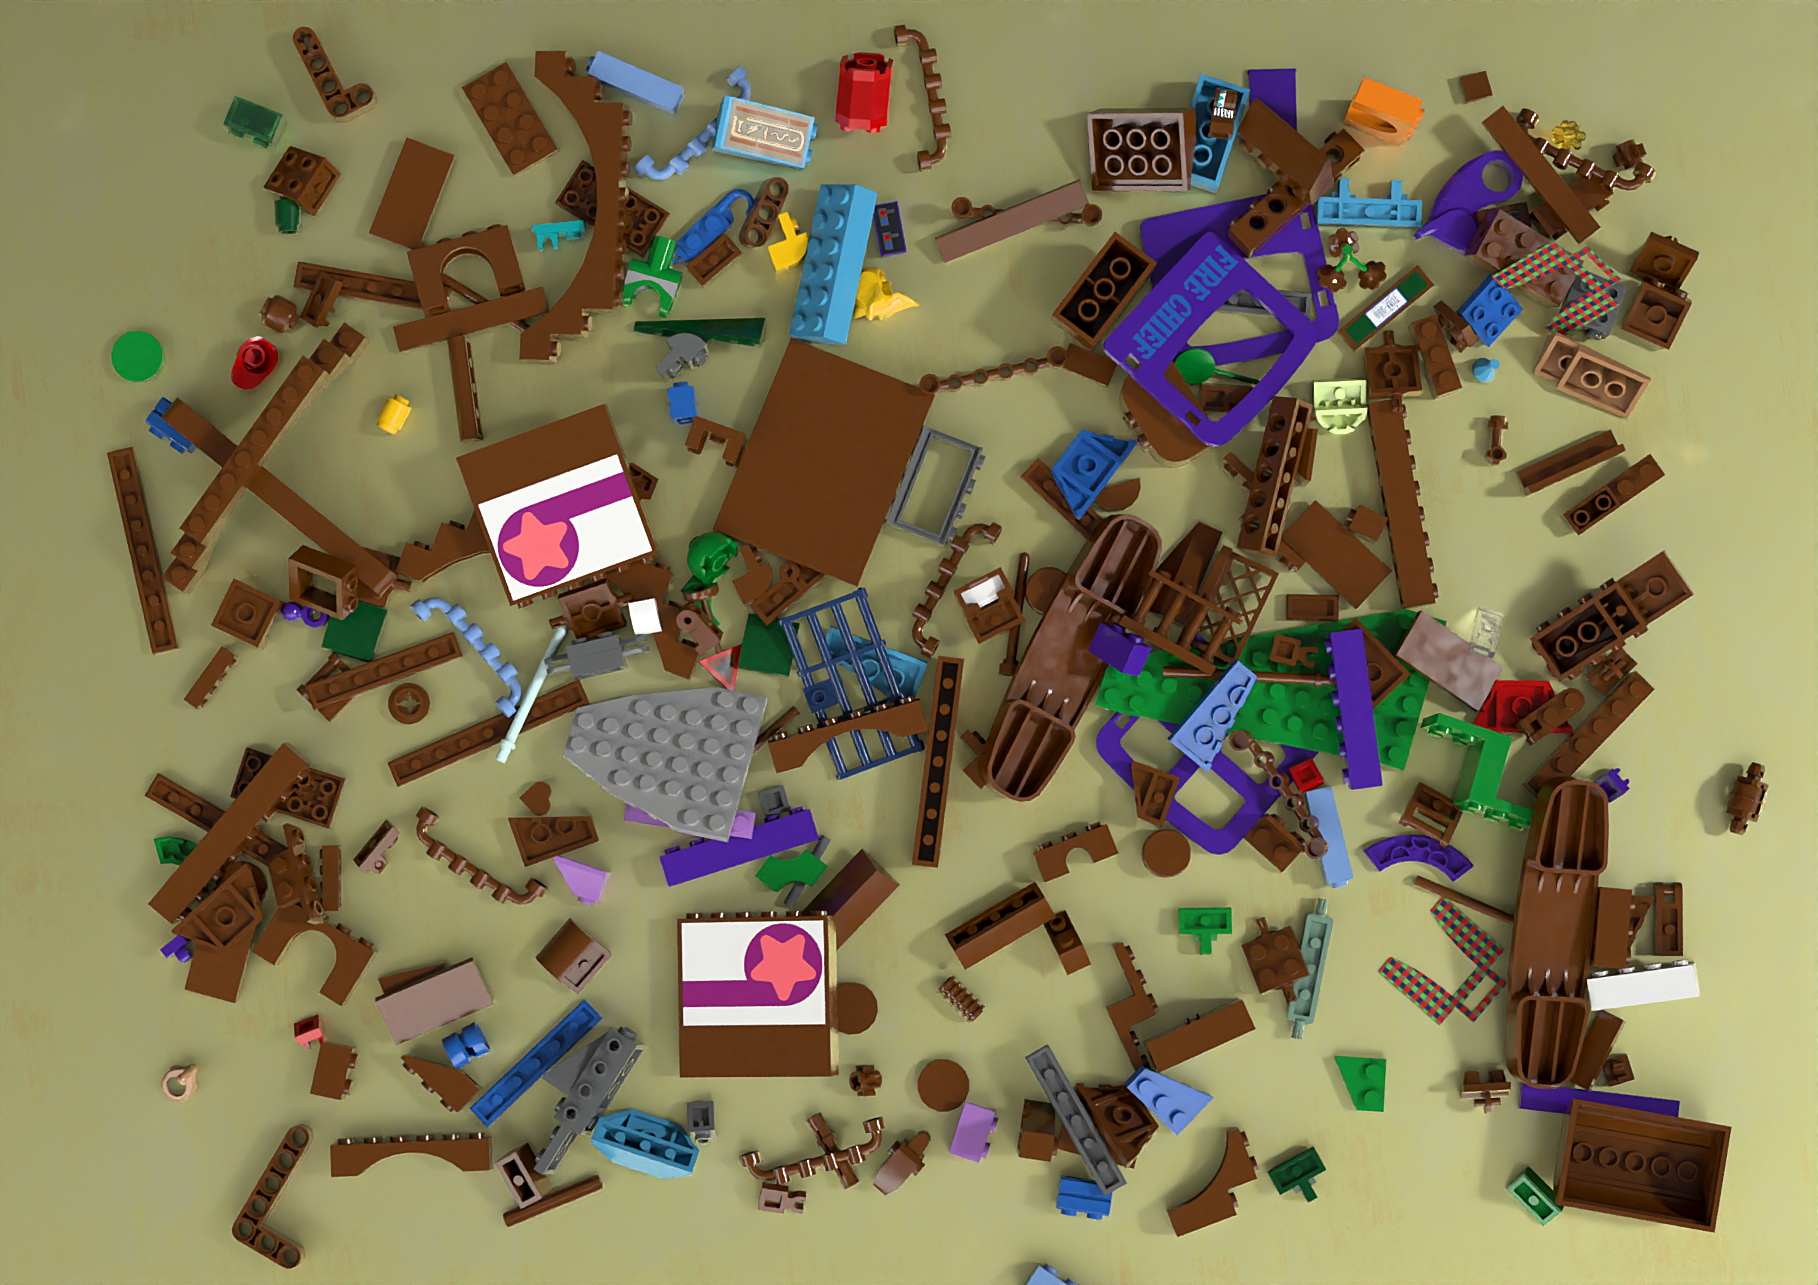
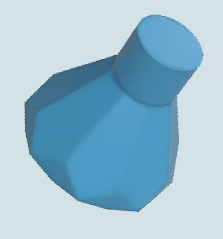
M1478 358L1473 364V375L1480 382H1489L1494 378L1496 369L1499 368V361L1497 359Z

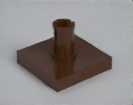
M1651 231L1631 265L1629 273L1648 281L1651 277L1659 279L1665 283L1664 288L1671 291L1675 287L1680 289L1697 261L1699 252L1680 244L1677 238L1671 240L1672 236L1663 237Z

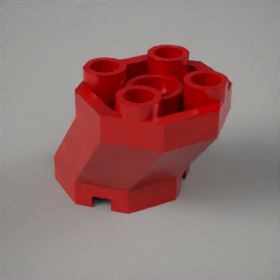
M865 52L854 53V58L849 60L848 55L842 56L835 122L840 124L841 130L854 131L855 129H862L869 133L881 132V127L887 126L893 78V59L889 58L888 62H886L882 54Z

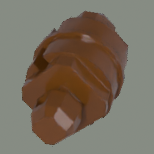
M1752 762L1746 772L1748 774L1747 777L1737 775L1732 791L1729 793L1730 797L1726 813L1734 816L1730 823V832L1742 836L1748 827L1747 821L1757 822L1762 808L1765 806L1769 785L1760 782L1761 778L1764 777V765Z

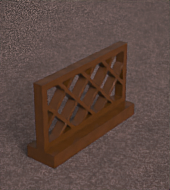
M1223 545L1199 597H1202L1204 593L1214 599L1217 596L1219 602L1216 603V606H1220L1223 610H1225L1224 604L1236 600L1239 602L1242 614L1238 618L1244 617L1248 628L1246 632L1235 635L1231 625L1229 628L1231 637L1225 638L1221 642L1223 644L1233 640L1237 650L1233 659L1224 655L1220 646L1214 655V658L1230 665L1235 659H1239L1279 573L1233 552L1232 548ZM1233 560L1244 564L1247 573L1233 578L1230 569ZM1227 573H1228V576H1229L1230 579L1224 581V579H1225V577H1226V575H1227ZM1264 573L1271 577L1267 586L1257 589L1253 575ZM1249 577L1253 591L1240 595L1235 581ZM1231 583L1236 596L1222 601L1219 589L1221 586ZM1265 591L1261 598L1259 592ZM1255 594L1259 605L1256 609L1246 612L1242 598ZM1197 601L1182 629L1179 640H1181L1200 606V603ZM1208 613L1205 617L1208 625L1202 627L1204 621L1202 622L1190 644L1191 647L1202 652L1205 651L1208 645L1195 641L1198 633L1209 629L1213 637L1215 633L1213 627L1219 626L1221 622L1218 621L1211 624ZM1254 614L1251 621H1249L1248 615ZM1243 637L1239 645L1237 639Z

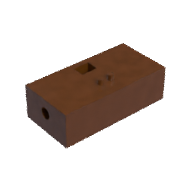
M1237 998L1202 1015L1196 1013L1193 1015V1019L1185 1018L1184 1023L1144 1040L1143 1043L1155 1070L1160 1073L1255 1030L1256 1028L1243 1000Z

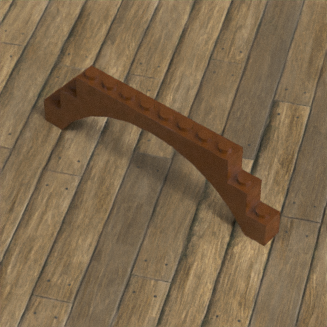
M536 51L534 77L562 100L579 124L590 148L596 173L597 212L593 237L585 260L569 289L547 314L521 333L519 359L526 363L557 364V357L561 354V343L558 341V338H588V331L592 330V317L589 316V313H619L620 306L623 305L624 301L623 291L621 290V280H624L625 277L622 254L626 253V240L623 239V234L628 224L627 214L625 213V203H628L629 200L626 177L630 176V163L627 162V156L632 146L629 126H632L633 114L630 108L623 102H600V100L604 99V86L597 78L572 77L576 71V63L573 56L566 51Z
M344 322L330 342L323 339L309 359L304 355L300 358L179 529L185 533L171 551V554L176 558L162 576L163 579L186 594L192 592L205 573L210 556L223 528L257 472L309 405L329 384L357 361L370 342L364 335Z
M475 509L466 531L463 530L465 525L452 520H450L449 524L442 522L431 551L428 550L429 545L414 541L412 545L406 542L395 572L424 583L456 563L482 554L491 553ZM640 560L630 563L631 569L619 573L615 569L607 571L606 578L608 581L619 588L624 595L632 592L636 602L653 598L656 600L662 631L652 634L661 656L664 670L691 681L700 654L695 650V642L683 639L682 643L678 642L682 629L677 625L676 619L682 604L671 600L668 604H665L675 576L669 572L671 567L656 562L655 566L647 563L641 565Z

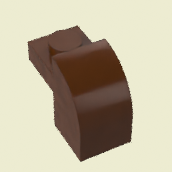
M748 544L739 548L750 572L732 581L744 606L757 600L771 588L773 582V571L770 563L760 567L758 563L762 562V559L756 547L750 549Z
M967 730L960 738L977 757L963 769V772L981 790L985 785L979 775V763L984 750L983 744L986 741L976 730L973 733Z

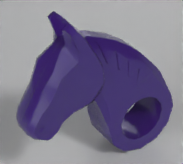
M1499 150L1487 152L1465 163L1443 185L1434 200L1428 221L1413 236L1417 240L1429 235L1442 246L1464 255L1479 227L1475 212L1511 199L1521 188L1522 173L1506 153ZM1491 163L1498 164L1505 169L1508 175V185L1504 191L1495 192L1485 186L1482 179V171L1485 165Z

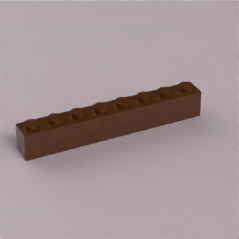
M1391 399L1368 403L1366 405L1367 418L1384 515L1388 518L1386 526L1401 610L1430 606L1436 603L1435 599L1438 598V588L1436 583H1432L1430 574L1434 573L1432 558L1427 557L1426 547H1429V537L1427 532H1423L1421 523L1425 521L1423 507L1418 506L1417 496H1420V486L1418 480L1414 481L1412 472L1416 470L1414 455H1410L1408 445H1411V435L1409 429L1405 430L1404 420L1407 419L1406 407L1403 404L1404 410L1398 413L1397 408V413L1392 411Z
M938 656L912 865L938 868L964 666V659Z
M289 742L283 743L148 905L171 924L181 922L192 912L190 907L195 901L200 903L209 893L207 887L211 882H218L226 873L224 867L229 861L235 862L242 854L243 850L241 847L246 841L250 843L259 834L260 830L257 829L263 821L267 823L275 815L277 810L274 808L280 800L284 803L294 791L291 787L296 781L302 782L311 771L308 767L312 762Z

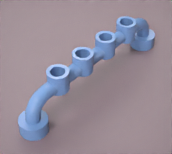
M739 66L726 80L732 87L739 85L741 93L738 98L749 100L751 87L745 78L748 72L742 66ZM717 118L677 154L665 168L661 170L653 168L652 166L655 161L649 155H646L633 169L640 176L646 174L655 180L666 179L674 172L681 175L690 166L687 160L693 154L698 158L708 149L705 143L712 136L714 137Z
M438 597L429 598L423 602L418 599L410 605L414 613L423 622L432 615L429 611L430 609L439 608L443 611L449 621L458 628L464 638L479 652L484 661L509 686L511 690L510 696L508 698L505 696L500 697L495 704L507 718L516 712L514 706L521 696V686L514 677L518 673L509 662H506L504 665L497 657L501 653L493 643L490 642L486 646L480 639L484 634L475 623L469 626L464 621V618L467 616L464 610L458 604L452 607L447 601Z

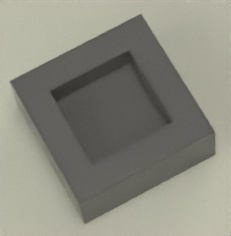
M783 785L758 792L765 817L791 810Z

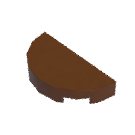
M1140 478L1103 489L1094 500V503L1110 512L1123 511L1129 508L1139 496L1141 489Z

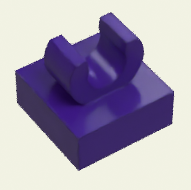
M1612 768L1594 781L1605 791L1609 803L1630 789L1627 786L1629 779L1627 778L1623 781L1617 774L1620 772L1619 768Z
M178 935L161 948L160 951L166 958H172L175 955L181 963H186L193 957L186 948L192 940Z

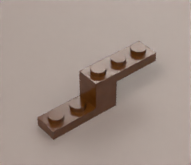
M1229 452L1221 461L1224 464L1222 469L1232 478L1237 476L1243 482L1242 487L1250 494L1254 473L1233 453ZM1244 514L1238 519L1241 523H1243ZM1282 540L1280 541L1277 553L1280 557L1279 563L1288 571L1293 569L1297 572L1305 564V561Z
M1123 942L1112 946L1134 994L1105 1008L1134 1071L1141 1065L1151 1069L1146 1055L1140 1056L1136 1046L1140 1045V1042L1134 1030L1129 1032L1128 1027L1156 1015L1154 1009L1158 1006L1152 993L1146 994L1143 985L1147 982L1141 969L1135 970L1132 964L1135 956L1130 946L1125 947Z

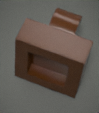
M1627 1054L1607 1059L1602 1068L1608 1087L1635 1079Z

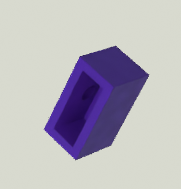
M1100 622L1088 651L1121 673L1139 676L1152 648L1143 643L1144 638L1134 633H1127L1126 628L1119 625V623L1112 622L1110 625Z

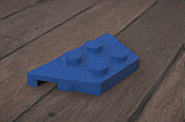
M1081 430L1052 468L1051 473L1076 519H1081L1136 446L1137 442L1135 440L1129 439V441L1115 439L1111 435H1097L1091 431Z

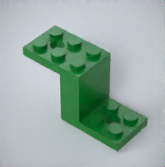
M1441 713L1424 718L1420 729L1428 731L1427 735L1442 739L1443 736L1450 738L1453 744L1467 747L1468 745L1453 799V804L1460 806L1459 811L1474 815L1475 812L1483 814V819L1499 823V820L1506 822L1508 827L1514 830L1523 831V828L1529 829L1534 810L1496 798L1512 737Z

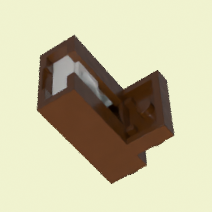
M1001 567L954 590L955 600L979 645L1025 622V618L1013 597V590Z

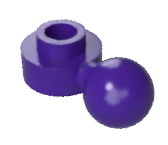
M294 601L286 602L281 608V615L286 621L295 622L302 618L306 625L313 628L324 626L330 616L320 612V618L315 620L313 613L317 610L307 606L301 608Z

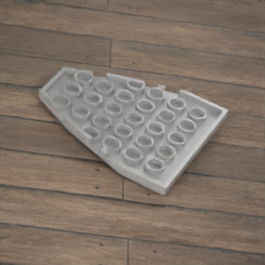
M720 687L637 694L578 707L563 756L570 764L580 768L581 772L587 777L590 776L598 782L600 787L606 792L634 808L642 809L653 819L663 821L674 831L728 842L766 709L767 697Z

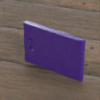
M1249 69L1247 71L1250 89L1249 107L1253 100L1258 98L1297 131L1296 69Z

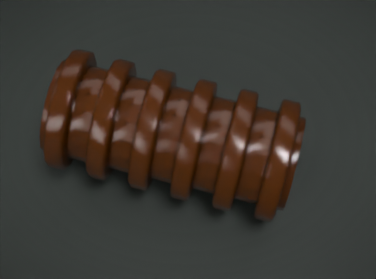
M950 976L938 989L937 993L939 995L942 993L944 995L943 999H948L950 1001L949 1005H954L956 1007L955 1010L957 1012L960 1011L963 1018L966 1016L968 1023L973 1022L985 1010V1006L983 1004L980 1005L978 999L974 1000L972 998L973 994H968L966 992L967 988L960 986L962 984L960 981L957 983L955 977Z

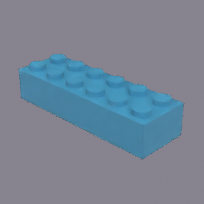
M821 184L799 290L796 296L794 314L791 320L790 336L810 343L846 345L878 195L877 192L856 184Z

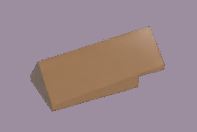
M1558 332L1547 336L1533 371L1537 375L1556 382V389L1624 418L1629 417L1651 381L1650 377Z

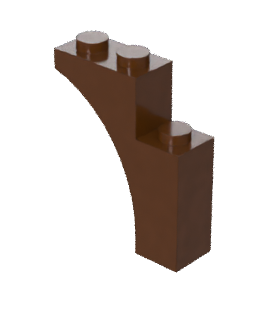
M1237 1127L1227 1130L1223 1160L1209 1184L1188 1201L1167 1209L1177 1237L1237 1215L1235 1208L1239 1207L1234 1192L1229 1193L1228 1190L1257 1179L1255 1172L1259 1171L1254 1156L1249 1157L1246 1147L1250 1146L1245 1131L1240 1132Z

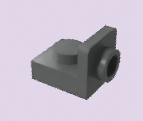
M714 1102L687 1103L688 1133L692 1142L707 1144L712 1140H717Z

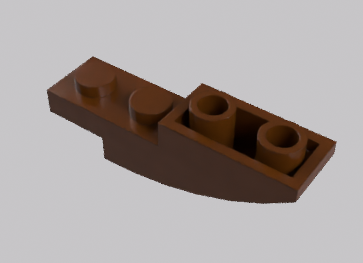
M1649 454L1563 515L1579 536L1665 476V473L1652 455Z

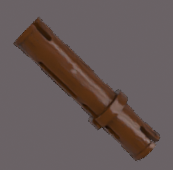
M821 1112L806 1120L818 1140L816 1141L818 1147L821 1146L825 1154L841 1150L835 1139L836 1134L830 1131ZM841 1161V1167L835 1169V1172L844 1189H847L858 1183L859 1179H857L848 1161Z

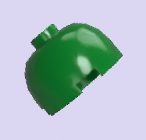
M715 531L694 537L689 543L687 564L690 571L704 584L707 580L710 583L716 582L730 569L726 564L730 561L732 555L737 557L738 545L730 537Z

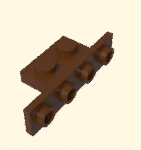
M286 823L283 825L288 849L266 858L277 906L284 909L301 901L305 921L319 926L324 923L322 918L323 908L318 901L316 893L317 884L311 873V859L306 852L304 844L306 840L305 835L300 827Z

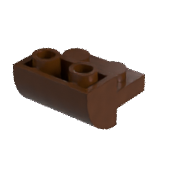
M569 918L535 958L557 980L562 981L576 994H579L612 954L591 937L586 930Z

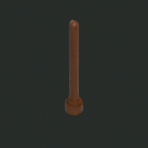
M1026 552L1021 553L1019 557L1014 599L1021 613L1023 612L1030 556ZM1021 624L1009 630L1006 659H1003V662L999 665V675L1013 677L1018 666L1016 656Z

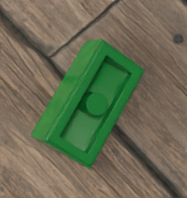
M1529 1166L1506 1187L1543 1226L1561 1213L1564 1208L1562 1205L1554 1204L1553 1190Z

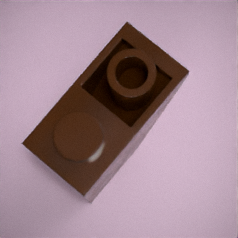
M1066 910L1056 914L1055 918L1043 924L1067 975L1091 965L1085 948Z

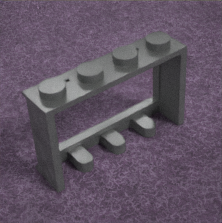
M924 425L887 519V525L945 547L947 542L952 543L957 528L953 527L956 517L961 519L967 504L962 502L966 493L971 495L976 480L972 479L975 469L981 470L986 457L981 455L983 448ZM932 438L971 452L939 535L900 520Z

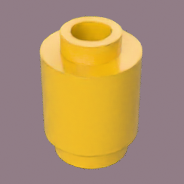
M395 394L394 398L388 396L377 417L379 419L377 426L392 434H396L398 429L401 430L412 409L407 406L410 401Z

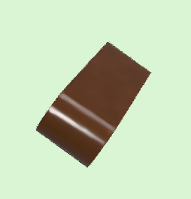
M770 178L761 184L739 233V241L744 247H761L767 241L789 192V185L783 178ZM773 182L779 187V194L777 196L772 195L770 192V185ZM761 206H765L768 209L769 215L766 220L762 219L759 215ZM751 229H754L758 234L756 243H752L749 240L748 234Z

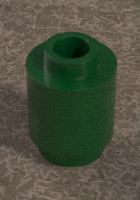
M279 196V200L274 201L275 224L278 227V232L280 234L299 233V227L302 226L301 207L294 200Z

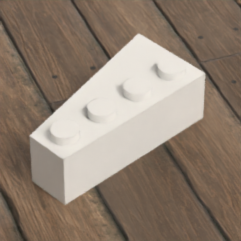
M1687 959L1672 961V965L1661 967V963L1645 965L1644 970L1635 971L1634 967H1627L1626 969H1618V974L1608 975V971L1593 972V977L1587 979L1592 1011L1698 997L1700 994L1695 962L1688 963Z

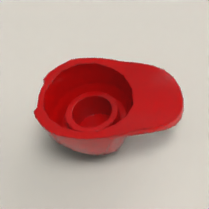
M260 336L245 341L237 351L236 360L231 371V380L234 385L244 390H251L257 387L272 372L278 362V352L275 345Z

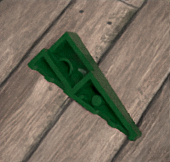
M766 318L636 321L634 332L668 338L680 333H690L698 336L707 344H711V341L761 348L767 321Z

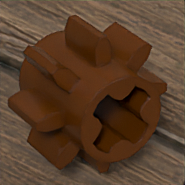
M1634 139L1617 145V153L1612 157L1616 167L1623 166L1625 171L1634 169L1639 162H1643L1642 158L1647 153L1643 143L1637 145Z
M857 1065L856 1072H852L849 1078L850 1087L853 1091H857L858 1097L875 1096V1090L879 1089L882 1085V1076L878 1070H874V1065Z

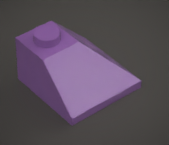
M556 855L554 861L572 893L579 896L578 901L592 906L594 901L601 902L611 872Z

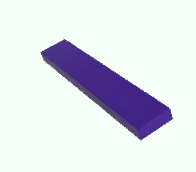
M1521 1082L1520 1109L1565 1114L1569 1102L1572 1098L1675 1117L1679 1116L1680 1101L1594 1090L1589 1092L1585 1089L1569 1087L1537 1089Z

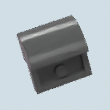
M690 333L676 334L666 340L671 351L655 368L666 382L670 378L674 380L683 371L682 365L684 363L691 370L695 366L700 368L709 358L707 355L710 352L709 348L696 335Z

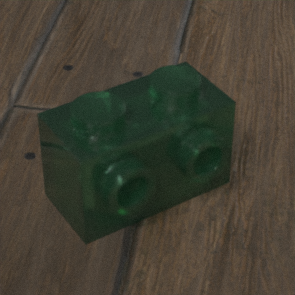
M235 96L223 125L229 130L228 134L241 140H243L244 136L253 139L252 143L254 145L267 149L268 146L276 148L287 119L283 114Z

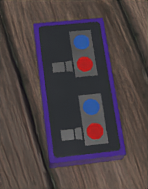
M898 202L875 205L873 215L881 258L907 253Z

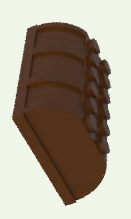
M1572 1098L1562 1121L1553 1178L1554 1204L1715 1233L1732 1127Z

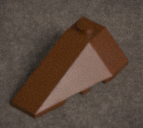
M1198 522L1158 568L1172 575L1169 579L1172 582L1179 584L1180 581H1183L1194 587L1192 593L1197 595L1223 532ZM1164 584L1148 613L1162 619L1178 591ZM1188 596L1186 597L1172 624L1179 627L1184 625L1194 602L1193 599Z

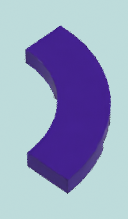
M1402 835L1387 838L1363 851L1379 872L1396 863L1416 861L1439 869L1454 882L1474 867L1467 857L1448 844L1444 848L1438 845V841L1421 835Z

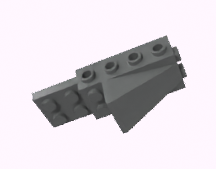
M622 1026L620 1028H610L608 1032L543 1075L542 1079L568 1096L567 1098L562 1097L555 1107L557 1113L554 1119L562 1123L561 1127L557 1125L549 1136V1139L552 1140L547 1149L542 1148L536 1156L535 1162L537 1165L534 1170L542 1175L553 1174L578 1134L590 1135L599 1117H602L647 1046L637 1040V1033Z

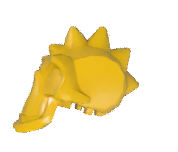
M862 266L854 304V318L866 315L870 321L875 316L882 320L884 316L888 317L900 310L912 306L916 307L919 303L903 293L897 292L893 294L890 288L892 283L887 281L884 275L885 272L882 269Z

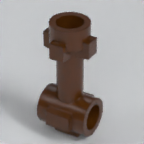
M1493 415L1490 417V421H1488V428L1492 429L1491 450L1486 451L1485 458L1491 465L1498 466L1502 460L1506 459L1507 452L1502 448L1503 430L1508 429V422H1506L1505 416Z

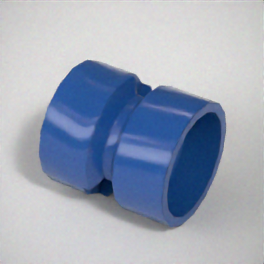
M476 1022L462 1028L461 1034L455 1032L442 1039L446 1053L457 1069L470 1063L471 1057L479 1058L491 1051L482 1030Z

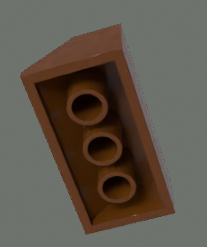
M1258 98L1254 99L1237 130L1239 147L1246 154L1251 153L1256 157V161L1263 169H1270L1282 185L1287 184L1290 186L1294 195L1299 200L1303 201L1305 199L1309 204L1313 205L1334 186L1330 159Z

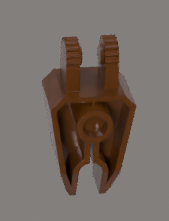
M926 1130L917 1132V1135L915 1134L910 1141L905 1138L900 1143L897 1140L887 1151L890 1156L878 1170L873 1185L884 1195H887L897 1190L911 1174L916 1176L925 1166V1163L922 1162L925 1155L922 1152L928 1146L929 1141H931L930 1134Z

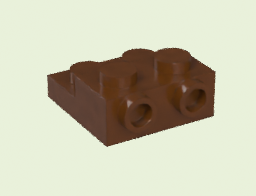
M1651 277L1648 281L1643 278L1621 329L1669 350L1692 305V301L1687 298L1689 293L1675 287L1671 291L1664 288L1665 283L1659 279Z

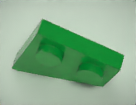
M1335 1056V1062L1351 1095L1355 1109L1357 1111L1384 1112L1386 1059Z

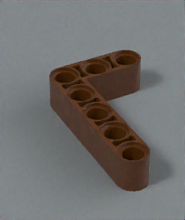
M305 1124L294 1126L286 1133L232 1226V1234L237 1241L286 1269H292L301 1264L305 1258V1250L301 1244L265 1224L314 1139L312 1129ZM296 1130H301L305 1133L306 1140L303 1144L295 1141L294 1134ZM283 1153L291 1155L292 1164L290 1167H286L281 1163V1155ZM269 1176H274L278 1179L279 1186L276 1190L268 1187L267 1180ZM256 1199H261L265 1203L263 1213L255 1210L254 1202ZM242 1222H247L251 1225L252 1232L249 1236L241 1232L240 1226ZM265 1235H269L274 1239L275 1245L272 1249L264 1246L263 1238ZM287 1249L296 1251V1262L287 1260L285 1255Z

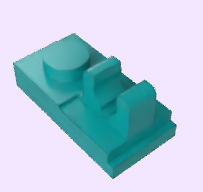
M584 220L532 225V231L536 235L537 246L540 251H544L543 244L546 238L553 242V248L556 250L559 248V236L561 238L566 237V240L571 241L581 239V235H587Z

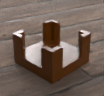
M695 416L685 443L688 451L700 455L708 436L710 441L724 445V443H727L723 459L726 460V465L737 469L747 443L745 433Z
M233 579L211 626L264 650L269 640L266 634L276 614H281V608L285 602L237 579Z

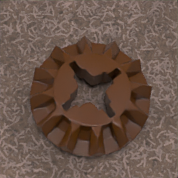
M403 683L397 686L391 692L388 699V708L392 717L403 724L411 725L421 722L428 714L430 707L428 693L415 683ZM408 692H410L413 701L420 702V704L412 707L411 715H409L407 707L398 705L407 701V697H409Z

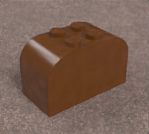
M1114 232L1053 312L1051 321L1093 352L1147 282L1157 262L1117 232Z
M1171 361L1164 372L1166 380L1208 418L1174 362ZM1130 374L1126 377L1119 396L1120 406L1124 412L1123 421L1130 431L1133 429L1138 435L1136 441L1144 453L1148 451L1151 457L1162 466L1178 468L1213 448V446H1208L1195 437L1190 429L1168 412ZM1190 411L1184 415L1195 426L1200 422Z

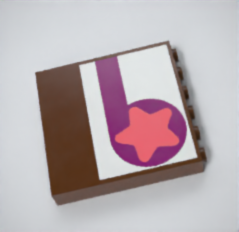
M607 404L599 405L456 457L510 606L517 604L519 609L534 604L532 598L542 595L543 600L558 595L557 589L565 586L568 591L583 586L581 581L591 577L592 582L606 578V572L612 569L619 573L631 569L630 563L640 560L641 565L656 559L655 554L660 552Z
M786 911V917H777V912H761V917H752V912H736V918H727V913H711V918H702V913H686L685 919H677L680 1078L832 1077L839 1075L836 916H827V911H811V916H802V911Z

